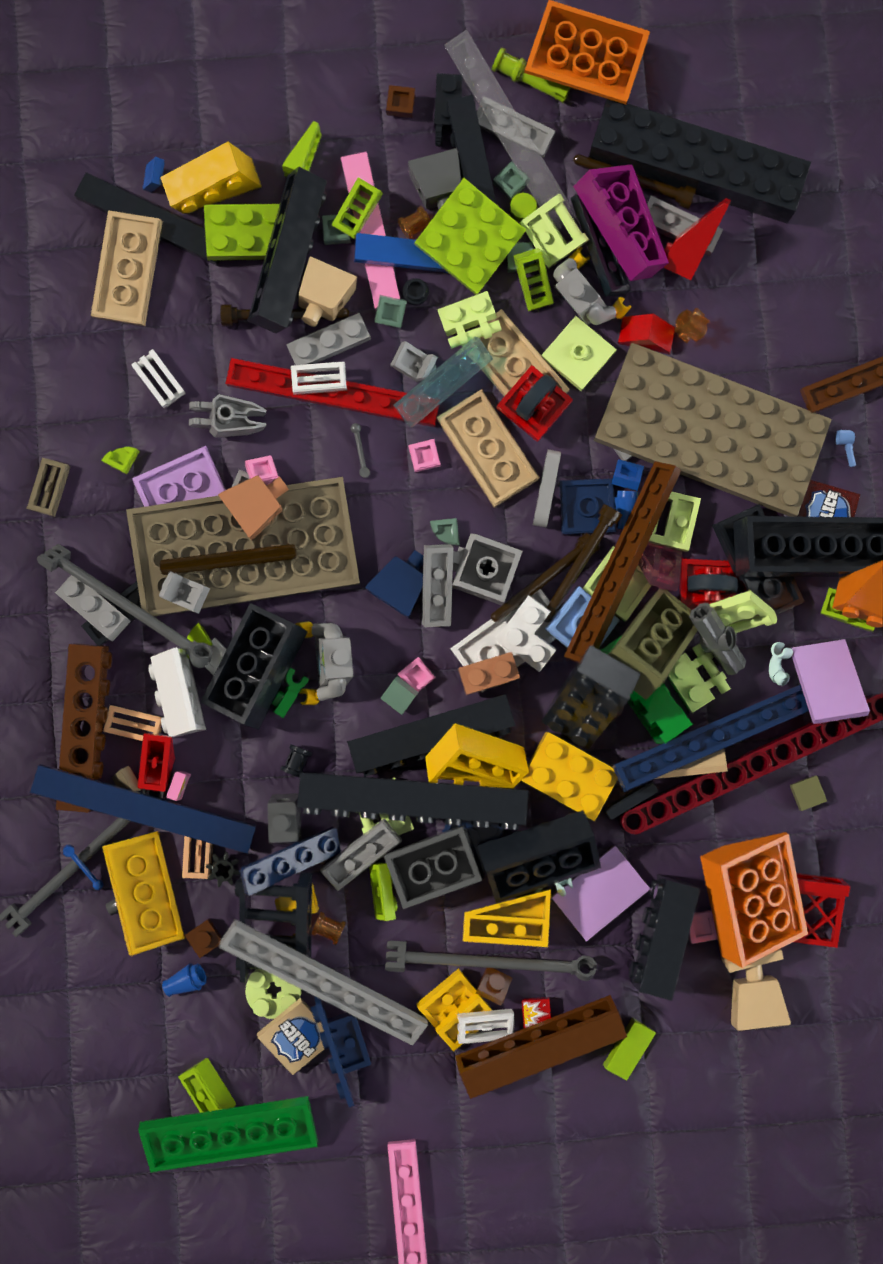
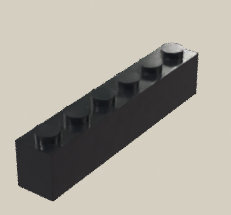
M297 167L287 176L247 320L275 334L288 328L292 323L294 316L292 308L299 296L300 289L298 286L306 270V256L313 247L312 234L320 221V216L318 215L319 208L324 203L327 195L324 191L327 181L301 167Z
M506 694L347 741L356 774L363 772L364 777L379 773V767L389 764L390 769L406 765L405 759L413 756L416 757L417 761L425 759L427 754L455 723L485 734L494 732L495 737L511 733L510 727L515 726V722Z

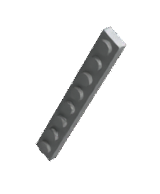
M236 919L220 941V948L412 1046L428 1026L427 1018Z

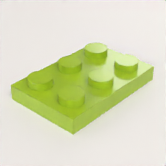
M280 204L204 205L207 260L265 259Z

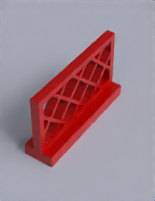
M796 873L800 894L807 895L812 901L803 908L804 915L814 907H817L824 917L811 926L806 921L808 934L794 942L838 948L845 897H849L850 885L842 878ZM826 898H836L835 909L825 914L818 904ZM828 922L832 927L831 939L819 938L814 931Z

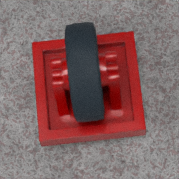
M531 365L498 403L497 409L538 442L572 403L573 399L557 386L553 378L547 374L543 375Z
M680 560L679 600L691 610L702 603L711 604L735 596L738 581L729 561Z

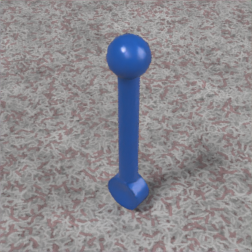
M66 845L63 848V854L73 859L92 881L95 890H101L104 886L103 881L97 879L74 853V846Z

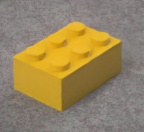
M545 732L528 763L529 773L521 781L577 812L584 810L586 817L595 821L618 778L611 766L557 736Z

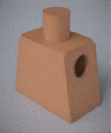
M258 475L221 492L218 496L252 541L283 510L276 499L289 489L280 476L268 485H265Z

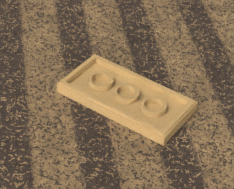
M108 210L91 311L93 318L145 326L163 222L161 219Z
M502 309L496 313V319L488 321L489 324L499 320L501 331L493 333V337L487 339L482 337L469 342L470 345L463 347L503 396L511 390L531 365L543 375L547 374L553 378L557 386L566 394L570 390Z
M482 389L437 417V421L494 508L539 480V476Z

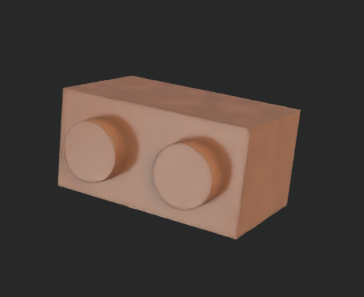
M512 652L458 668L466 695L520 679Z

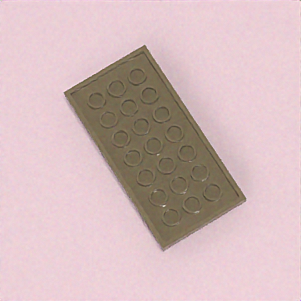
M631 343L594 441L652 464L656 461L676 465L681 470L680 474L760 504L763 507L789 517H797L832 419L817 413L811 414V411Z
M343 477L286 485L289 490L276 499L283 510L252 541L219 496L126 509L141 608L152 616L191 611L159 597L163 582L168 576L161 574V560L287 544L295 545L296 559L178 573V575L210 588L201 609L360 584Z

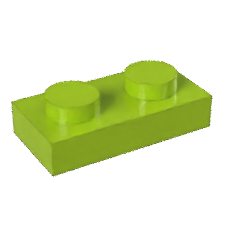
M374 863L369 867L375 919L382 921L396 919L397 900L392 892L393 880L387 863Z

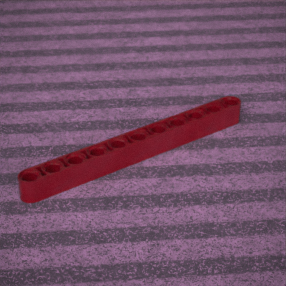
M883 693L865 697L870 712L867 716L859 717L856 725L851 722L850 718L830 721L835 726V732L832 736H829L825 730L828 722L818 724L811 722L727 761V770L733 767L737 771V778L734 782L727 780L726 772L697 775L642 801L620 814V827L630 834L642 833L882 721L883 711L881 713L876 711L875 702L878 699L883 702ZM804 733H807L811 739L810 745L807 748L803 747L800 741ZM780 744L786 748V755L783 759H779L776 755V748ZM755 756H758L762 761V766L757 771L751 767V760ZM705 779H710L713 784V789L708 794L703 793L701 789V784ZM684 790L688 794V801L680 806L677 803L676 796L678 792ZM656 802H661L664 807V811L659 817H654L651 812V807ZM635 813L639 817V824L635 828H628L626 819L630 814Z

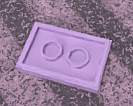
M206 446L132 478L144 507L218 496V494L226 490Z
M845 639L792 648V659L813 724L867 716L870 710Z
M615 845L599 857L600 869L574 877L572 879L573 888L569 885L563 886L566 896H560L558 892L551 896L586 941L650 890Z

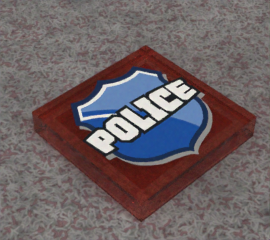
M810 480L797 517H855L861 494Z

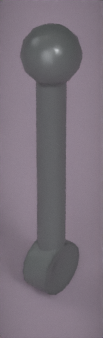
M354 423L351 425V431L355 435L361 465L359 474L362 478H368L370 470L366 467L359 433L361 426L358 423Z

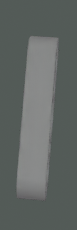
M547 450L533 520L534 526L547 527L560 462V451Z

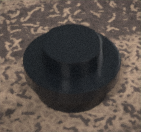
M410 279L403 286V297L411 305H421L429 296L428 285L421 279Z

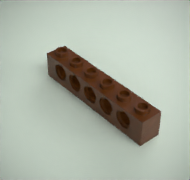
M73 643L69 644L59 770L98 781L102 777L104 769L103 762H100V756L106 744V736L102 734L103 723H106L108 717V708L104 707L105 696H108L110 691L107 669H110L112 664V653L109 652V646ZM88 665L92 666L95 670V676L92 680L85 676V668ZM85 693H89L93 698L91 707H87L83 703L82 698ZM83 720L90 724L91 730L88 735L81 731L80 725ZM80 748H84L88 752V760L86 762L82 761L78 756ZM56 800V810L86 813L93 811Z

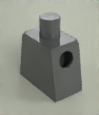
M457 148L408 161L409 176L426 209L438 207L440 210L461 182Z
M298 793L272 794L268 801L269 843L274 847L290 846L302 840L301 808H297Z

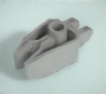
M219 394L212 402L192 401L189 403L190 410L210 412V419L192 418L189 419V426L209 429V432L215 438L249 435L262 431L266 427V423L250 421L247 418L250 416H265L266 409L253 402Z

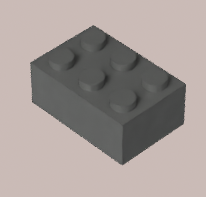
M466 824L390 851L384 855L403 909L482 881L485 876Z

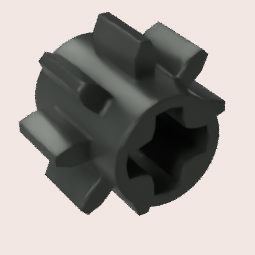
M227 851L220 858L214 853V863L206 864V868L213 871V873L208 875V880L216 878L218 880V887L222 885V881H228L232 885L231 877L233 874L240 875V871L233 868L238 863V859L235 858L230 861ZM218 864L230 865L227 868V875H223L222 872L216 873L218 871Z

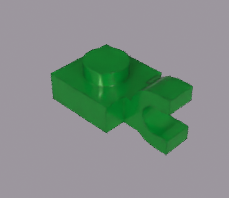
M292 668L289 669L285 677L288 686L283 692L281 690L278 691L272 703L274 705L272 711L282 718L285 717L293 704L300 688L304 687L309 681V678L303 676L300 682H293L292 675L295 673V670Z

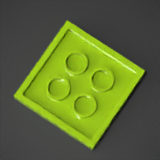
M463 178L415 241L414 245L477 295L525 233L526 229L468 180Z

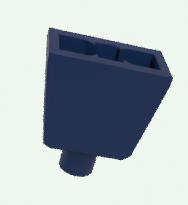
M416 550L412 552L406 562L395 556L367 584L366 590L409 619L423 591V574L419 571L423 566L424 556Z

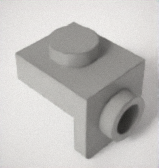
M405 341L401 343L390 366L416 382L426 381L434 374L436 370L435 362L438 357L434 354L427 355Z
M169 572L166 580L163 582L159 597L199 614L210 588L176 573Z

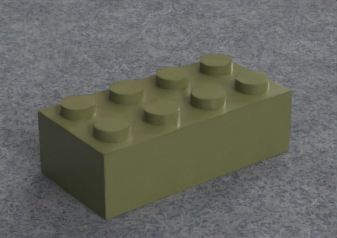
M662 586L644 605L608 654V656L641 674L634 691L644 699H647L664 682L698 631L690 619L691 609Z

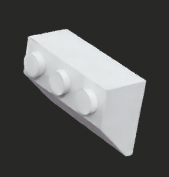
M176 647L150 657L152 664L149 665V673L151 679L156 680L158 691H155V699L158 707L163 709L164 717L161 718V724L164 733H168L169 736L175 738L206 730L191 663L185 654V650Z

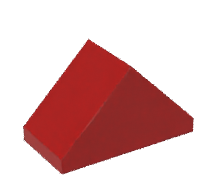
M655 314L623 317L618 344L630 346L633 343L656 352L670 354L675 327Z
M143 734L138 780L139 789L163 792L167 790L175 761L172 736Z

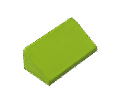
M633 1017L625 1028L627 1038L616 1042L603 1063L606 1070L625 1080H628L656 1034L655 1031Z
M208 1058L203 1059L178 1076L200 1113L235 1107L236 1102Z

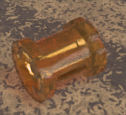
M419 206L417 211L408 217H400L398 219L399 226L407 239H413V235L425 229L431 221L422 206Z
M320 912L312 930V935H321L332 940V943L337 945L346 922H337L326 917L324 912Z

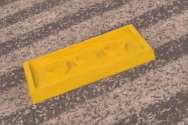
M158 831L102 846L129 956L185 939Z

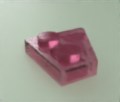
M648 542L638 563L648 583L660 589L677 591L680 584L682 551Z

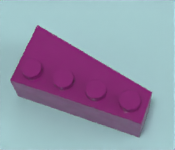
M633 165L590 169L573 186L630 281L651 278L669 263Z

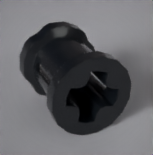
M290 744L289 748L291 751L285 765H281L280 770L300 778V773L303 772L308 757H311L313 753Z

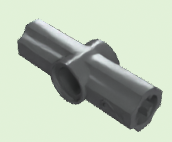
M709 603L699 604L698 607L691 610L690 619L700 633V644L705 653H712L721 668L728 675H735L738 671L744 669L746 660L736 645L734 628L732 626H724L715 609Z

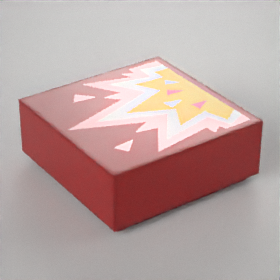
M549 997L522 999L524 1028L551 1018Z

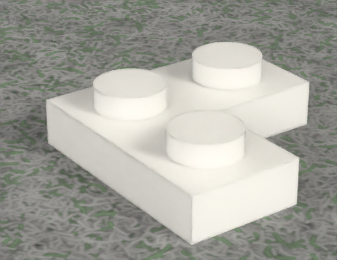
M528 595L496 640L540 672L556 651V648L535 634L551 611Z

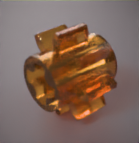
M695 308L693 313L686 309L678 315L676 319L677 327L674 331L679 334V338L685 343H688L690 339L697 342L707 333L706 324L709 323V320L698 308Z

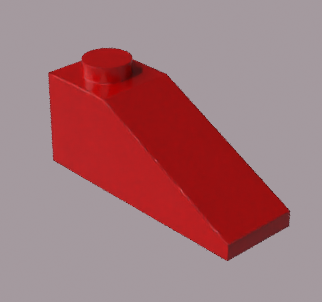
M725 198L679 234L673 244L667 243L664 251L669 263L664 268L689 280L692 279L731 202L730 199Z

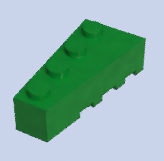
M622 635L600 651L608 655ZM663 683L647 699H644L633 690L627 701L656 744H666L693 725L682 708L671 697L669 690Z

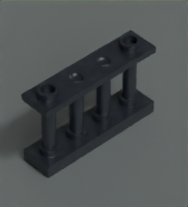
M301 873L298 883H294L293 886L271 885L252 894L291 898L292 901H296V909H293V911L251 908V895L245 893L242 877L237 879L235 896L239 897V922L251 927V920L291 923L292 926H296V933H293L292 936L265 935L312 959V874ZM239 957L236 958V971H240V982L246 983L251 969L263 970Z

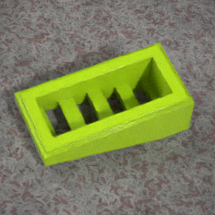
M312 122L283 163L282 168L286 177L297 167L307 171L310 170L322 136L318 122Z
M358 177L332 226L356 239V233L361 231L383 193ZM361 190L371 196L370 200L359 195ZM358 200L366 205L365 209L363 210L354 205V201ZM349 209L361 215L359 220L347 213ZM344 217L356 224L354 229L342 223Z
M536 248L514 255L528 311L554 304L542 251ZM533 260H536L537 262L535 264L525 267L523 265V263L530 262ZM539 270L540 274L526 278L527 273ZM542 281V285L529 289L528 285ZM545 292V296L531 299V295Z

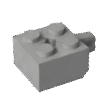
M470 534L466 548L459 547L457 552L453 551V571L456 572L452 588L503 605L522 550L480 535ZM486 564H490L491 570L494 573L489 572L488 575H483V570L479 567H485Z

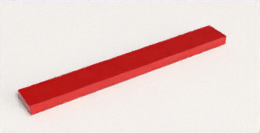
M234 358L230 360L225 383L229 387L435 427L440 399L346 381L347 390L293 394L291 370ZM297 373V377L315 375L310 373ZM338 380V381L300 383V384H298V386L316 385V384H329V383H341V382H340V380Z

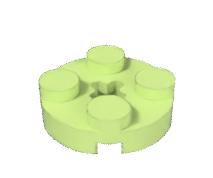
M255 969L249 976L245 992L248 1004L256 1015L275 1019L301 997L302 989L265 970ZM271 982H275L276 987H281L277 997H272L271 993H267L266 989L270 987Z

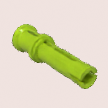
M501 48L493 63L492 71H500L510 76L513 82L522 81L564 103L571 87L524 73L527 65L524 58L519 60L506 53V49Z

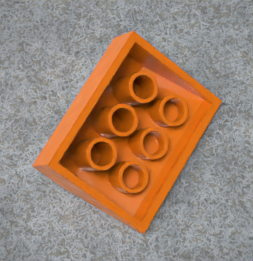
M548 0L524 73L626 105L650 31Z
M883 561L840 577L832 608L841 611L845 617L865 620L869 626L883 627Z
M784 832L724 845L700 856L721 957L743 968L808 934L788 833Z

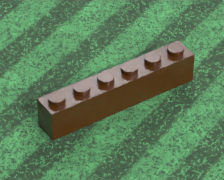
M608 995L455 1056L466 1091L469 1098L472 1099L573 1058L588 1054L606 1045L616 1043L627 1038L615 1003L611 995Z

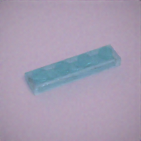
M475 336L393 406L407 425L412 428L491 362L493 358L480 338Z

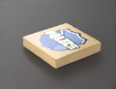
M301 997L257 1033L258 1039L292 1075L324 1050L319 1032L324 1031L321 1022L315 1023L311 1008Z

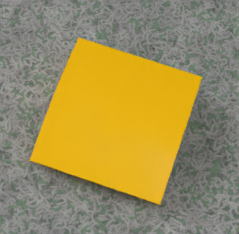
M459 968L416 1003L420 1012L435 1027L436 1032L453 1051L462 1045L457 1040V1034H459L457 1024H459L457 1019L458 1013L492 1011V1008L485 999L476 994V988ZM479 1030L465 1031V1034L476 1033Z

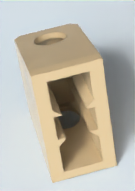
M310 256L298 296L299 306L306 309L302 317L303 322L315 327L321 316L330 321L335 320L338 312L355 293L357 276Z
M762 965L745 969L746 978L733 980L731 1024L738 1031L791 1025L779 982L772 975L763 976Z

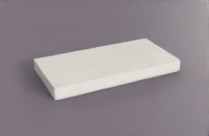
M541 589L531 596L545 607L550 603ZM520 606L499 622H493L490 619L450 648L462 666L512 652L497 641L496 638ZM543 621L535 634L550 644L556 638L545 630L549 622ZM512 652L516 667L525 662Z

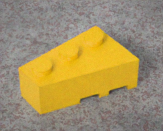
M229 141L160 177L170 206L183 214L194 212L196 209L204 207V205H211L262 187L252 158Z
M456 723L425 757L429 783H438V779L454 780L456 785H463L464 781L479 782L480 786L514 788L529 773L523 746Z
M544 890L464 912L462 940L466 942L548 947L551 890Z

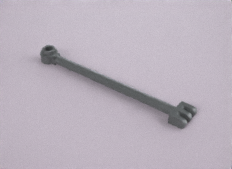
M56 544L52 549L37 557L38 563L50 572L60 567L185 650V654L189 656L193 666L203 668L208 662L210 663L213 650L208 644L190 641L70 562L71 551L60 544Z
M142 790L143 794L153 796L151 790ZM160 791L157 798L164 799L166 791ZM123 818L116 819L77 855L78 858L85 864L102 846L107 844L131 821ZM72 860L21 908H18L15 903L7 907L0 914V920L3 921L11 915L13 918L5 926L10 929L18 923L20 926L12 933L15 937H18L32 924L27 916L79 869V866Z
M405 941L387 942V949L398 951L386 952V959L397 962L385 963V970L392 972H404L405 963L562 972L576 975L583 981L591 980L597 970L595 960L589 956H581L577 960L569 962L406 951ZM586 967L589 969L590 972L588 974H583L580 971V968Z

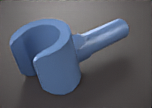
M851 430L837 431L835 437L836 444L845 445L849 467L856 466L853 453L854 432Z

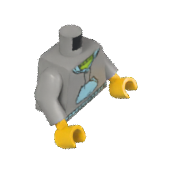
M579 247L555 269L553 276L558 282L555 288L586 325L591 323L599 325L615 317L622 319L631 306L622 304L625 300L623 297H619L612 306L607 307L599 294L578 270L590 259V256L585 258L580 251L583 248Z
M295 623L297 626L308 631L305 638L315 637L319 685L317 690H300V694L307 695L306 701L301 702V704L317 705L319 700L324 701L343 695L347 684L353 678L350 638L343 636L340 627L333 623Z

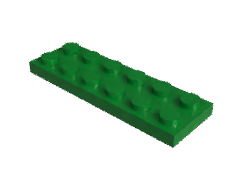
M308 1096L142 1121L139 1123L138 1129L150 1172L313 1148L318 1145Z

